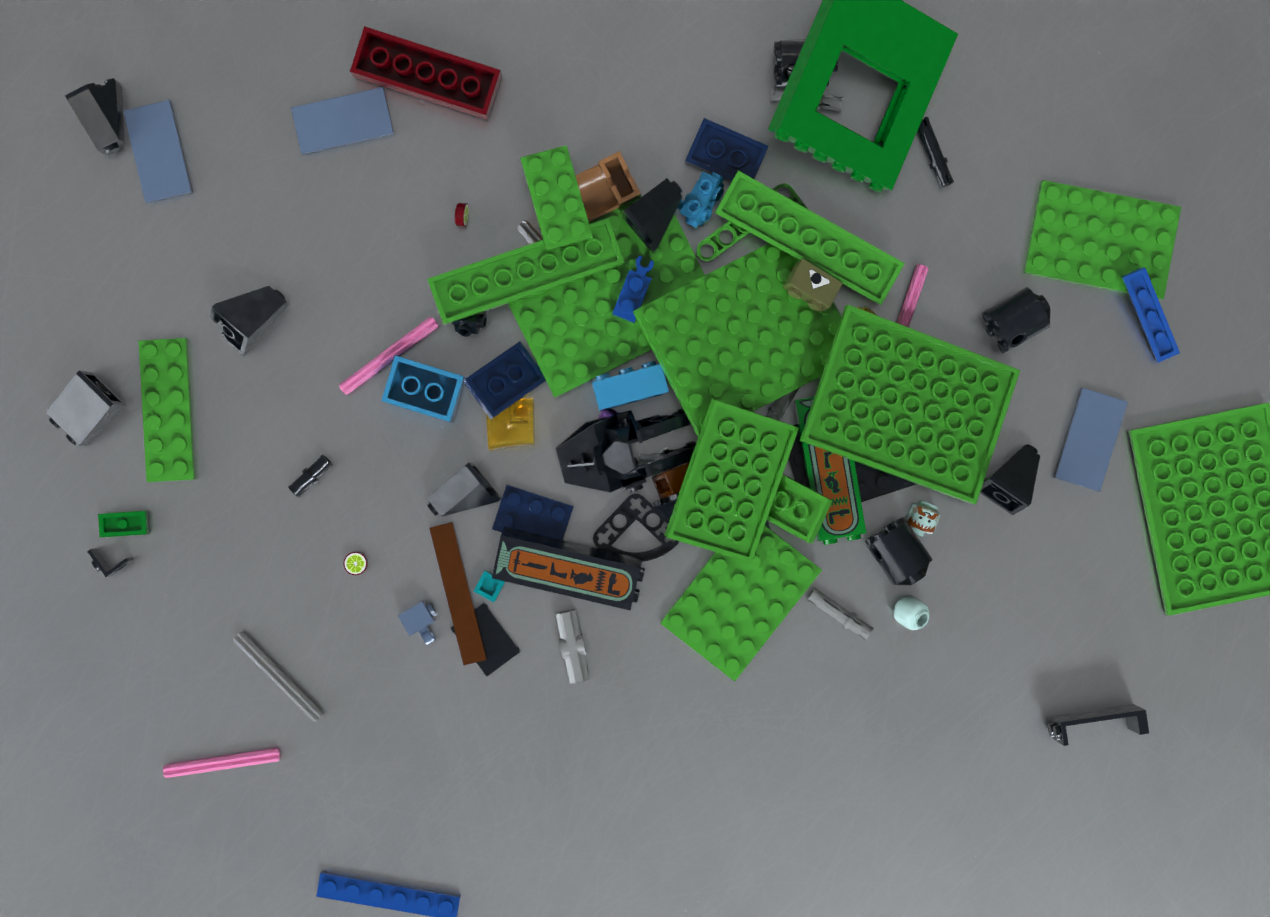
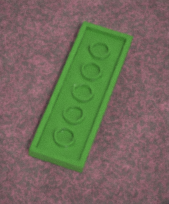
M188 339L138 341L146 482L196 479Z

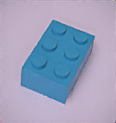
M395 356L381 401L453 422L464 385L463 380L466 377Z
M656 361L642 364V369L636 371L629 367L619 370V375L610 377L609 373L596 376V381L592 382L599 411L668 394V386L660 364L656 365Z

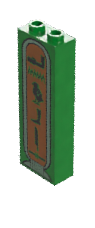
M814 397L794 400L800 438ZM801 442L808 487L833 500L817 533V541H823L824 545L838 543L837 538L847 537V541L861 539V534H866L855 462Z

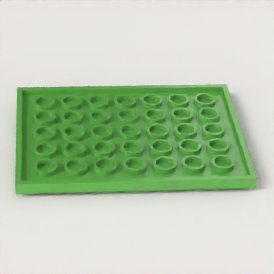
M638 199L589 222L591 224L609 218L624 264L508 303L554 398L595 379L596 376L603 375L652 351L637 320H635V323L612 315L629 270L637 271L636 259L639 256H642L640 265L644 268L649 266L651 260L654 261L653 269L646 273V276L652 279L641 307L705 275L675 215L657 252L654 254L623 219V211Z
M770 243L633 311L698 437L712 399L754 412L821 377L841 315L834 301L830 308L823 312L815 311L808 306L807 302L801 298H793L786 289L782 288L795 263L800 260Z
M845 305L800 441L967 503L976 504L1020 370L851 305Z
M1263 403L1128 431L1165 614L1170 616L1270 595V404Z

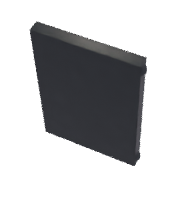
M483 603L475 609L487 660L476 663L487 677L521 651L488 609V606ZM453 625L451 631L456 635Z

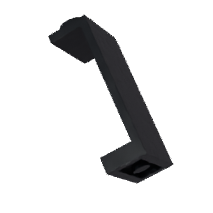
M1134 704L1050 716L1051 723H1048L1050 737H1053L1055 741L1063 746L1069 745L1066 726L1126 718L1128 729L1139 735L1149 734L1146 710Z

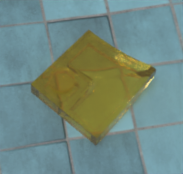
M533 398L518 400L493 419H490L486 414L488 448L490 452L535 446Z

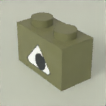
M801 259L795 263L782 288L786 289L793 298H801L807 302L811 309L823 312L830 308L843 283L806 260Z

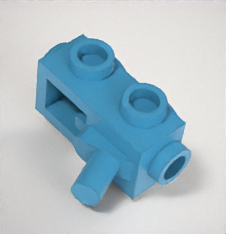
M705 172L701 173L691 193L686 195L685 200H681L677 208L681 209L680 214L686 217L684 222L697 228L698 225L703 226L704 222L709 220L715 202L719 201L724 193L723 188L725 185L722 183L724 180L722 176L715 172H712L710 175Z

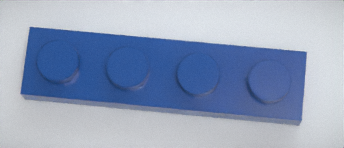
M1141 267L1121 276L1155 360L1159 363L1180 354L1146 268Z

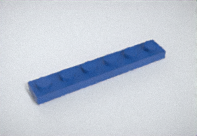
M321 872L316 897L431 917H457L461 895Z

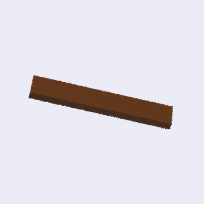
M450 522L431 527L429 529L463 666L487 660L454 524Z

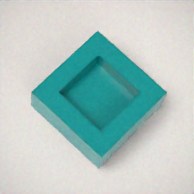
M485 570L473 592L495 602L505 581L493 579L492 574Z

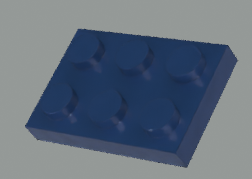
M704 118L685 163L710 174L715 172L729 182H732L737 171L755 179L769 146Z
M520 341L463 380L490 419L496 417L546 381L541 369Z
M506 484L492 530L502 532L503 528L507 527L563 540L574 506Z

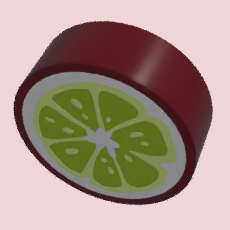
M459 202L455 209L456 226L466 227L469 218L468 203Z
M351 552L344 559V569L351 575H360L366 571L368 559L361 552Z

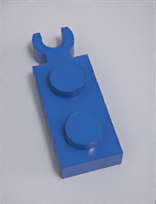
M642 256L636 259L637 271L629 270L612 315L635 323L636 320L633 311L641 307L652 279L647 277L646 273L650 272L654 266V261L651 260L648 267H642L640 265Z

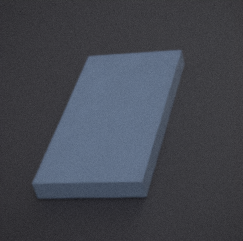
M383 87L291 108L302 155L394 134Z
M166 100L124 110L145 203L193 193L171 101Z
M1081 388L1054 478L1098 492L1101 491L1128 404L1127 401Z

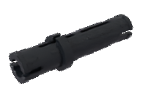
M924 117L918 132L931 162L929 164L930 169L934 170L940 188H943L945 185L953 184L954 180L946 164L948 162L947 157L944 158L929 117Z

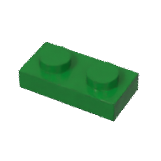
M148 511L98 514L99 538L149 534Z

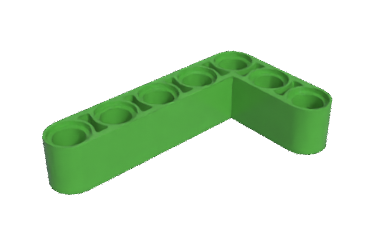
M783 183L773 188L776 192L785 190L789 194L790 200L807 208L790 185ZM728 221L698 244L696 256L701 262L710 263L748 236L750 232ZM722 232H729L732 235V241L730 243H723L719 235ZM703 246H710L713 249V255L711 257H704L701 255L700 249Z

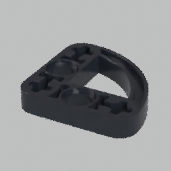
M636 493L631 494L593 535V542L599 549L641 558L642 562L665 555L680 541L665 542V534L660 532L657 535L655 531L662 527L664 522L668 524L669 520L642 495ZM632 498L635 500L640 498L642 500L640 505L644 509H646L647 505L651 508V510L644 514L642 519L638 517L641 512L637 508L634 510L630 508L632 505L630 500ZM654 513L659 516L660 523L658 526L650 527L647 525L646 518L649 514ZM618 514L626 517L627 522L623 528H617L613 524V518ZM636 519L662 543L659 547L644 552H628L611 546ZM609 523L611 528L617 531L618 534L614 536L611 533L608 536L610 541L608 544L604 542L599 544L597 542L599 540L597 535L600 532L605 534L609 530L605 525Z

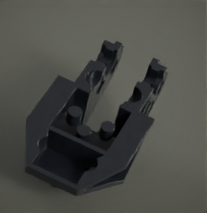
M681 408L672 415H655L635 420L632 411L629 410L585 422L556 447L564 482L611 493L634 481L649 478L657 473L690 462L697 443L694 441L686 443L684 447L669 450L665 448L660 452L649 455L639 454L640 460L637 465L635 464L631 448L633 443L639 442L640 444L648 439L690 425L691 423L686 413Z

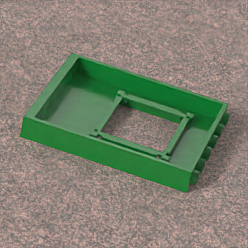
M822 0L768 130L775 133L774 137L776 139L794 143L795 149L805 153L807 151L814 154V159L826 163V161L831 163L834 170L850 173L851 179L861 183L867 182L869 188L874 191H892L958 33L902 0ZM841 51L898 82L873 142L816 111Z

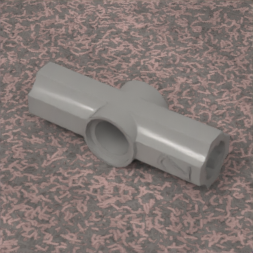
M576 609L556 613V621L560 633V649L562 658L565 659L569 683L589 680V671L585 659L586 649L583 635L580 634Z

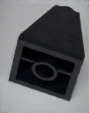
M1029 444L1019 448L984 479L980 493L1011 515H1015L1029 507L1032 502L1040 455L1037 454L1038 450Z

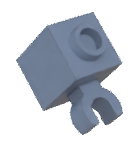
M423 600L398 615L409 636L419 631L426 645L436 640L428 625L436 621L434 616L437 615L430 602L427 604Z

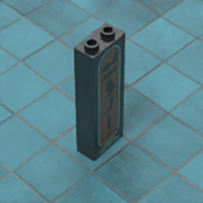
M504 527L500 536L492 578L631 610L632 602L637 603L640 589H636L637 581L642 582L645 568L641 567V558Z

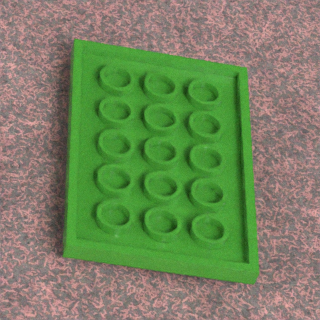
M1042 180L1024 274L1128 293L1121 276L1145 267L1158 299L1163 300L1181 207Z
M712 399L664 536L752 563L799 427Z
M764 526L752 563L715 552L660 624L729 678L736 681L822 569L767 526Z

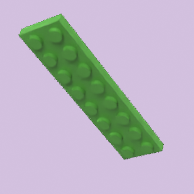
M737 171L715 211L721 217L799 260H806L847 287L882 305L905 264L740 171Z
M609 218L589 224L593 236L590 240L546 251L544 241L541 240L428 278L427 281L443 325L624 264Z

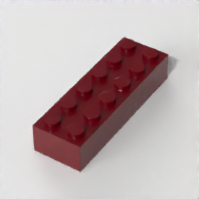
M366 26L363 28L350 69V73L355 78L485 120L489 118L502 78V73L499 69Z

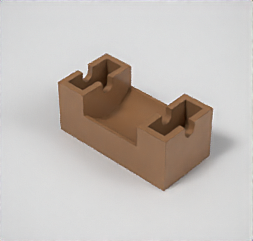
M620 151L598 161V165L575 175L588 222L641 197V193Z

